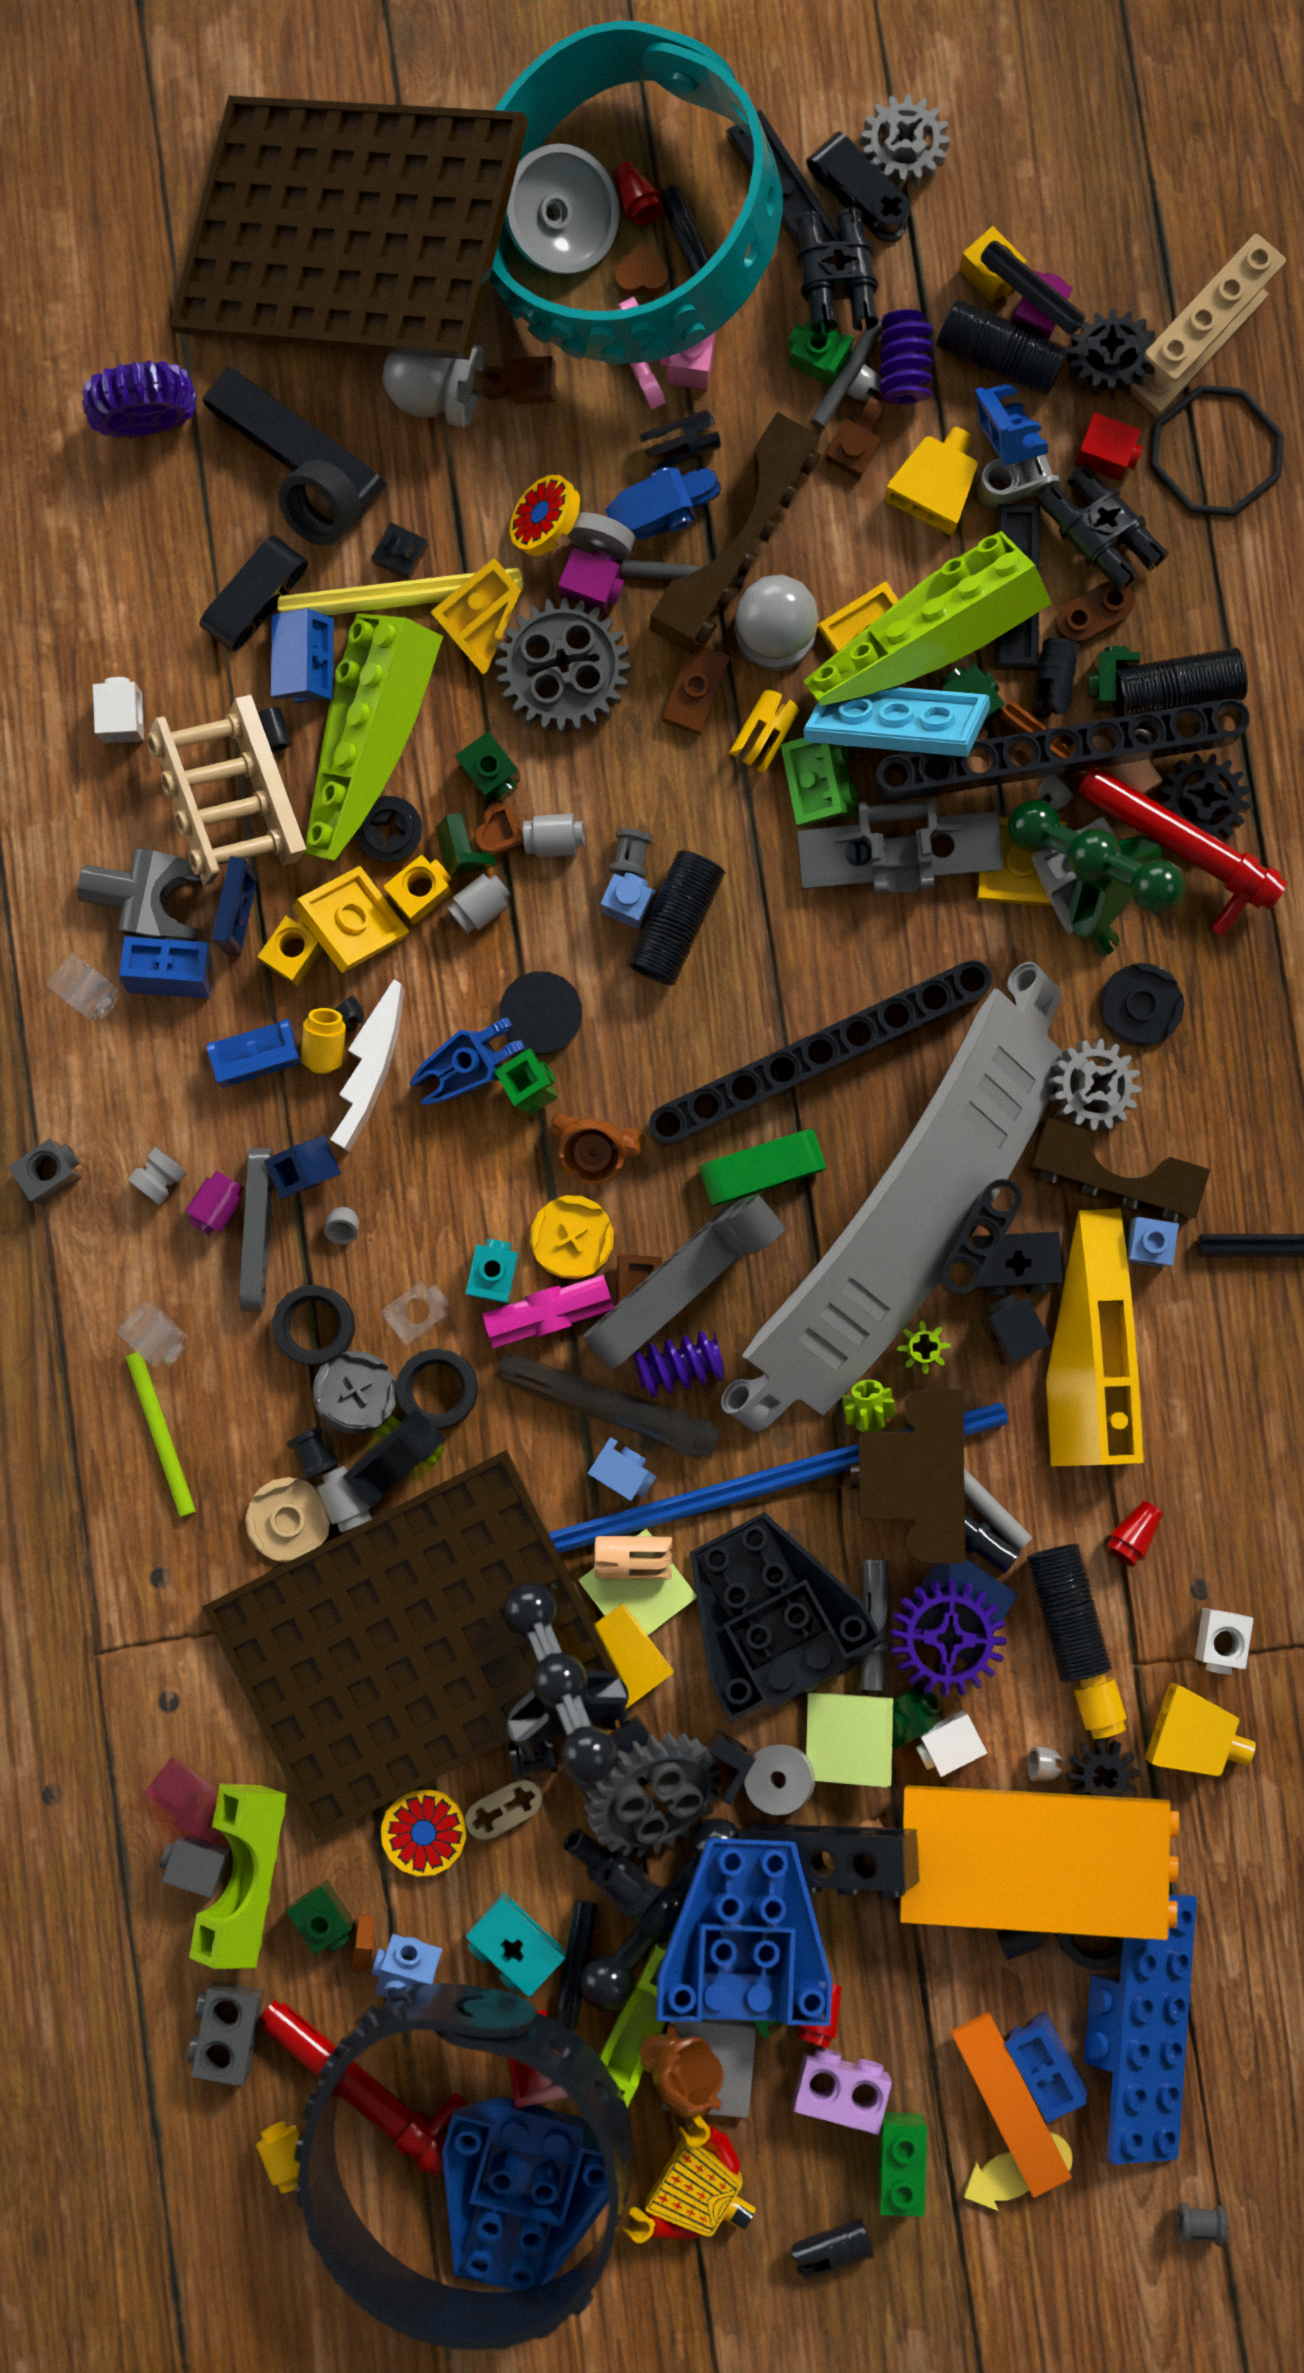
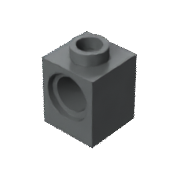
M51 1138L7 1166L29 1201L41 1205L82 1178L75 1168L81 1163L72 1148L67 1143L61 1146L59 1142ZM54 1159L57 1163V1173L52 1179L43 1181L39 1172L40 1167L44 1161Z
M182 1834L176 1839L175 1844L168 1842L160 1862V1868L166 1869L162 1882L212 1898L218 1892L231 1849Z

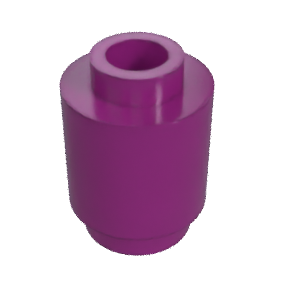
M216 1170L211 1178H205L185 1211L192 1215L188 1223L209 1236L213 1229L222 1233L242 1201V1198L239 1196L244 1187Z

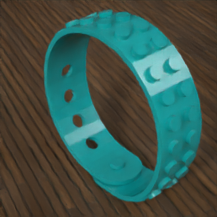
M613 21L593 25L559 41L541 54L521 73L494 109L498 111L523 112L529 120L519 158L520 161L525 155L539 148L551 131L586 100L617 85L637 81H655L674 96L725 116L741 127L754 143V164L749 192L743 209L724 243L708 263L691 279L665 296L644 305L616 311H586L562 306L536 296L512 278L507 260L506 222L504 218L489 281L502 298V302L516 320L522 317L529 324L527 327L528 331L540 342L547 344L550 341L574 358L582 359L586 357L613 365L657 361L673 356L700 343L721 328L745 303L766 270L778 241L783 213V189L776 160L757 112L747 92L736 81L735 74L728 63L715 51L691 37L638 21ZM751 244L749 253H748L747 257L745 258L747 249H748L749 245Z

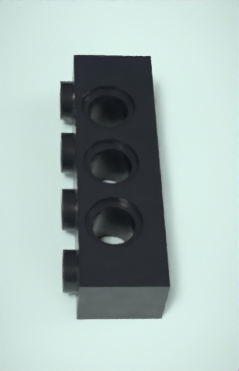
M752 1823L738 1831V1839L795 1842L809 1894L821 1892L822 1888H837V1894L853 1896L864 1893V1890H879V1896L895 1898L904 1896L907 1890L920 1882L917 1829ZM823 1852L828 1853L833 1858L834 1870L829 1869L824 1864L822 1859ZM864 1853L874 1859L876 1872L869 1870L865 1866L863 1861Z

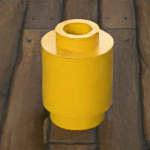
M328 1008L314 1009L309 1012L308 1018L303 1023L300 1059L302 1064L314 1073H330L339 1068L343 1063L346 1025L342 1021V1015L339 1012Z
M1105 1674L1079 1680L1081 1685L1075 1687L1073 1691L1085 1729L1091 1731L1093 1739H1102L1125 1731L1124 1720L1127 1716L1115 1678H1106Z
M281 2121L261 2132L263 2139L256 2144V2147L272 2185H277L280 2193H286L296 2189L299 2180V2162H295V2148L300 2133L296 2125L287 2126L285 2121Z

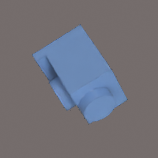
M614 873L600 903L601 913L636 929H640L656 894V890L647 887L648 882L639 876L631 873H625L624 876Z
M610 1437L588 1474L630 1501L635 1494L643 1498L655 1480L656 1475L643 1468L646 1459L625 1446L621 1453L615 1450L614 1447L618 1441Z

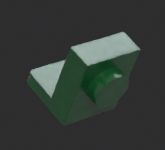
M1110 646L1105 648L1104 651H1099L1093 662V673H1088L1086 680L1087 698H1093V712H1110L1117 701L1116 668L1138 665L1140 662V652L1129 651V648L1126 646Z
M922 1680L913 1684L906 1692L893 1698L892 1750L929 1732L943 1718L936 1695L933 1692L927 1693L923 1690L924 1682Z

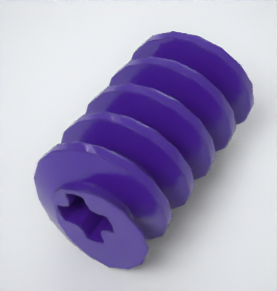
M895 310L885 314L881 320V326L884 330L881 335V343L884 347L880 353V358L883 362L880 367V374L883 379L880 382L879 389L883 394L881 396L882 400L890 404L910 405L929 400L932 397L930 389L920 386L927 385L932 381V375L921 370L930 368L933 360L921 354L932 351L933 343L921 338L931 336L933 327L927 323H922L926 316L918 310Z
M715 1330L713 1331L712 1341H709L705 1333L700 1331L697 1332L696 1345H693L687 1335L681 1336L680 1349H676L671 1340L668 1339L664 1341V1349L661 1354L653 1343L648 1344L647 1357L644 1358L638 1349L633 1353L641 1390L646 1388L652 1398L658 1397L659 1384H662L669 1394L674 1393L676 1380L680 1381L685 1390L691 1389L692 1376H696L702 1386L707 1385L708 1372L711 1371L719 1382L724 1381V1365Z

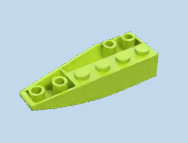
M1000 531L993 536L984 538L976 547L960 557L947 561L942 568L929 575L803 682L821 706L888 689L938 670L980 649L1052 603L1036 565Z
M357 613L355 621L348 632V642L342 661L339 663L335 673L333 700H330L305 845L307 850L304 854L335 861L370 812L393 772L414 726L443 639L442 635L408 618Z

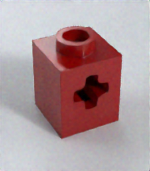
M1094 413L1074 465L1081 467L1083 464H1087L1093 472L1121 481L1126 469L1134 470L1139 460L1143 446L1136 444L1141 429Z

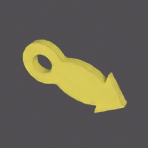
M1050 2133L1068 2170H1070L1073 2160L1071 2148L1064 2138L1056 2133ZM1008 2151L989 2160L981 2170L977 2161H975L963 2196L998 2211L994 2201H1007L1017 2198L1029 2191V2188L1011 2152Z

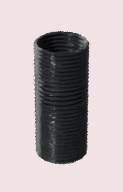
M956 298L936 342V348L940 347V350L943 349L944 352H951V355L955 354V356L963 360L966 359L967 362L970 361L974 365L977 364L978 367L981 366L985 370L988 369L989 372L992 371L996 375L999 374L1000 377L1008 378L1009 381L1013 380L1014 383L1022 384L1023 387L1026 386V388H1030L1034 392L1037 391V393H1041L1045 397L1049 396L1069 351V347L1065 348V345L1062 346L1061 343L1058 344L1054 340L1050 341V338L1046 339V336H1039L1038 333H1031L1030 329L1026 331V328H1022L1021 325L1017 327L1016 323L1013 324L1012 321L1009 322V320H1005L1001 316L998 317L997 314H990V311L986 312V309L983 310L978 306L975 307L974 304L971 305V303L964 302L960 298Z
M1234 647L1226 648V650H1214L1205 654L1185 655V657L1181 656L1176 659L1169 658L1168 660L1164 659L1163 661L1159 660L1153 663L1148 662V664L1140 663V665L1136 664L1131 667L1116 668L1117 701L1115 702L1117 714L1119 717L1164 710V708L1171 709L1225 699L1243 701L1248 691L1247 669L1243 654L1240 649Z
M685 850L677 851L672 866H670V870L666 874L667 877L663 881V885H661L660 892L656 900H654L655 904L651 908L645 926H643V930L639 934V938H637L638 942H636L632 950L633 953H631V957L627 961L631 969L657 982L671 986L676 985L679 974L683 969L682 966H685L684 962H686L691 952L690 948H693L692 944L695 943L694 939H697L696 935L699 934L703 921L707 916L706 913H708V909H710L714 901L713 898H715V894L719 890L720 883L724 879L725 870L721 866L696 853Z
M1077 1543L1039 1551L1028 1555L1026 1558L1028 1560L1027 1563L1030 1564L1028 1567L1031 1568L1030 1572H1032L1031 1576L1033 1577L1032 1580L1034 1581L1033 1584L1037 1593L1036 1597L1040 1598L1037 1601L1041 1603L1039 1605L1042 1608L1040 1612L1044 1613L1041 1617L1044 1618L1046 1634L1049 1635L1048 1639H1050L1049 1643L1051 1644L1049 1647L1052 1648L1054 1664H1056L1055 1668H1057L1056 1672L1059 1673V1681L1062 1683L1096 1677L1111 1671L1113 1668L1110 1666L1112 1664L1109 1662L1110 1658L1108 1656L1110 1654L1107 1653L1106 1641H1104V1633L1101 1632L1103 1629L1100 1628L1101 1624H1099L1100 1620H1098L1099 1616L1097 1615L1095 1600L1092 1599V1590L1089 1589L1091 1585L1088 1584L1089 1578H1087L1086 1566L1083 1565L1084 1561H1082L1080 1545Z

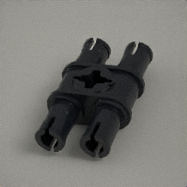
M849 208L837 214L836 218L839 225L841 242L825 243L822 215L819 212L812 211L813 223L809 222L808 211L801 213L796 218L801 246L796 254V261L801 268L803 282L800 288L801 295L809 302L811 330L817 334L822 332L821 322L823 321L825 333L834 331L838 326L833 300L850 299L852 326L855 330L862 331L861 320L865 319L866 331L875 328L879 323L874 294L878 288V279L873 273L871 260L874 254L873 246L865 240L862 221L863 214L857 208L852 210L854 219L850 221Z
M1083 464L1081 469L1078 467L1067 480L1069 486L1089 505L1087 508L1078 509L1057 484H1053L1050 489L1047 488L1037 500V504L1060 527V537L1063 540L1067 539L1085 558L1084 563L1087 566L1097 567L1118 592H1122L1125 587L1128 588L1136 580L1139 573L1127 563L1116 550L1117 548L1127 546L1148 571L1158 567L1169 554L1145 528L1147 525L1145 523L1146 519L1142 515L1137 516L1120 497V491L1113 487L1108 488L1087 464Z

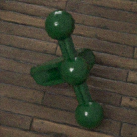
M1038 799L1022 802L1013 808L1007 824L1010 839L1021 850L1034 853L1049 847L1069 858L1071 870L1078 879L1070 908V922L1074 932L1081 938L1089 939L1094 950L1100 955H1109L1114 951L1109 940L1113 945H1119V936L1113 931L1110 924L1132 896L1135 904L1146 913L1156 915L1173 911L1182 903L1187 890L1183 871L1171 861L1161 860L1162 850L1158 842L1153 839L1129 837L1118 841L1107 830L1096 828L1079 834L1060 825L1057 810L1046 801Z

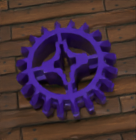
M151 360L145 363L133 361L132 364H118V367L113 369L105 368L102 374L93 375L91 380L84 384V390L82 391L84 399L82 400L83 410L87 416L88 423L91 425V429L99 431L100 434L105 436L111 434L114 438L128 436L131 439L134 436L143 437L150 434H158L165 430L172 431L174 426L183 425L186 423V420L194 416L193 411L196 409L195 389L192 386L188 372L181 369L179 365H168L165 361L152 363Z
M948 1578L946 1590L941 1592L938 1581L931 1580V1595L927 1596L925 1591L920 1586L914 1588L915 1595L920 1600L917 1604H914L906 1597L901 1600L903 1606L910 1610L907 1617L898 1612L893 1614V1619L904 1624L903 1630L891 1629L889 1631L890 1637L902 1639L903 1644L891 1647V1653L893 1655L906 1653L907 1657L901 1660L897 1667L900 1671L908 1670L912 1666L915 1668L908 1678L912 1684L918 1683L925 1676L926 1679L923 1686L925 1692L931 1693L936 1682H940V1694L943 1697H948L950 1683H955L958 1694L965 1695V1680L969 1679L971 1684L976 1689L982 1687V1683L976 1674L980 1670L990 1678L995 1675L994 1670L986 1665L989 1658L999 1663L1003 1661L1004 1657L992 1651L993 1645L1004 1646L1007 1644L1006 1638L993 1635V1631L1001 1630L1005 1627V1622L1003 1620L990 1621L989 1617L996 1614L999 1608L994 1603L985 1608L981 1607L987 1598V1594L984 1591H979L973 1599L969 1598L972 1592L971 1583L965 1582L960 1592L956 1593V1581ZM943 1602V1610H941L940 1619L936 1625L928 1628H915L918 1619L927 1609ZM957 1603L966 1605L974 1612L979 1620L982 1633H974L960 1628L958 1614L956 1613ZM950 1624L951 1631L959 1637L958 1641L950 1642L949 1648L946 1651L944 1643L937 1640L938 1634H944L946 1626ZM913 1642H923L924 1644L936 1647L938 1661L940 1662L939 1672L922 1664L915 1652ZM981 1646L977 1656L970 1664L953 1672V1665H955L956 1656L960 1650L967 1647Z

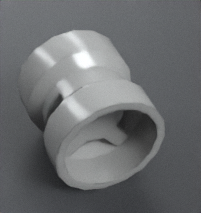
M154 1146L147 1155V1162L145 1164L147 1169L136 1168L128 1179L153 1201L161 1205L169 1196L168 1189L165 1186L167 1184L172 1186L173 1183H180L188 1172L162 1150Z

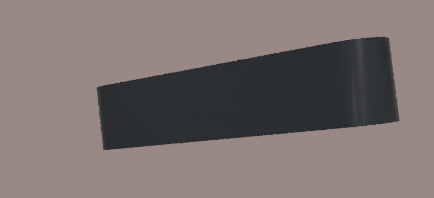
M231 367L224 369L202 397V402L212 413L294 472L306 461L311 460L331 463L343 471L354 484L360 498L361 513L359 519L364 517L387 487L385 481L371 468Z

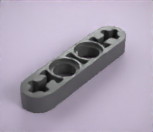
M251 1147L248 1156L239 1297L240 1310L244 1312H263L265 1308L273 1180L264 1160L274 1156L273 1148Z

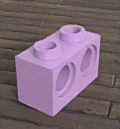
M818 2047L815 2053L805 2050L792 2099L794 2112L879 2135L892 2084L889 2073L883 2071L884 2066L867 2059H859L858 2064L841 2060L842 2055L826 2048ZM818 2073H827L833 2077V2083L825 2091H816L810 2086L812 2077ZM868 2084L874 2087L875 2094L873 2098L864 2103L855 2101L852 2098V2093L857 2086Z

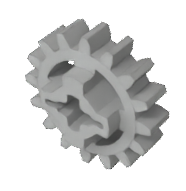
M906 94L904 103L898 104L894 96L889 97L887 109L880 104H876L874 117L866 116L863 129L866 131L861 132L860 145L864 146L862 154L867 159L873 160L889 180L892 177L898 178L899 188H903L906 179L910 178L915 186H919L923 173L932 179L935 176L936 165L943 166L946 158L944 151H948L950 138L944 136L947 133V121L937 122L940 113L939 108H934L928 112L925 109L927 99L922 98L918 105L912 104L910 94ZM880 131L883 133L884 146L882 148H880L878 143V135ZM928 134L932 144L930 151L926 149L927 143L925 142Z
M1103 1039L1093 1041L1091 1046L1085 1040L1076 1043V1050L1068 1048L1061 1053L1065 1061H1056L1051 1066L1059 1074L1057 1077L1048 1079L1047 1082L1057 1087V1093L1049 1096L1050 1101L1060 1100L1062 1106L1057 1111L1058 1116L1071 1114L1069 1125L1079 1126L1084 1121V1128L1089 1132L1096 1130L1098 1124L1103 1131L1113 1128V1121L1116 1123L1124 1122L1127 1116L1123 1109L1131 1110L1137 1106L1135 1101L1130 1098L1131 1094L1141 1092V1087L1132 1084V1078L1140 1074L1139 1070H1128L1126 1066L1132 1057L1127 1055L1119 1058L1117 1056L1119 1045L1113 1044L1104 1050ZM1086 1058L1099 1059L1105 1062L1106 1065L1096 1066L1092 1060L1088 1061ZM1103 1076L1094 1088L1096 1092L1085 1095L1091 1090L1090 1087L1094 1083L1093 1079ZM1086 1104L1093 1105L1096 1110H1101L1103 1113H1093L1082 1107Z

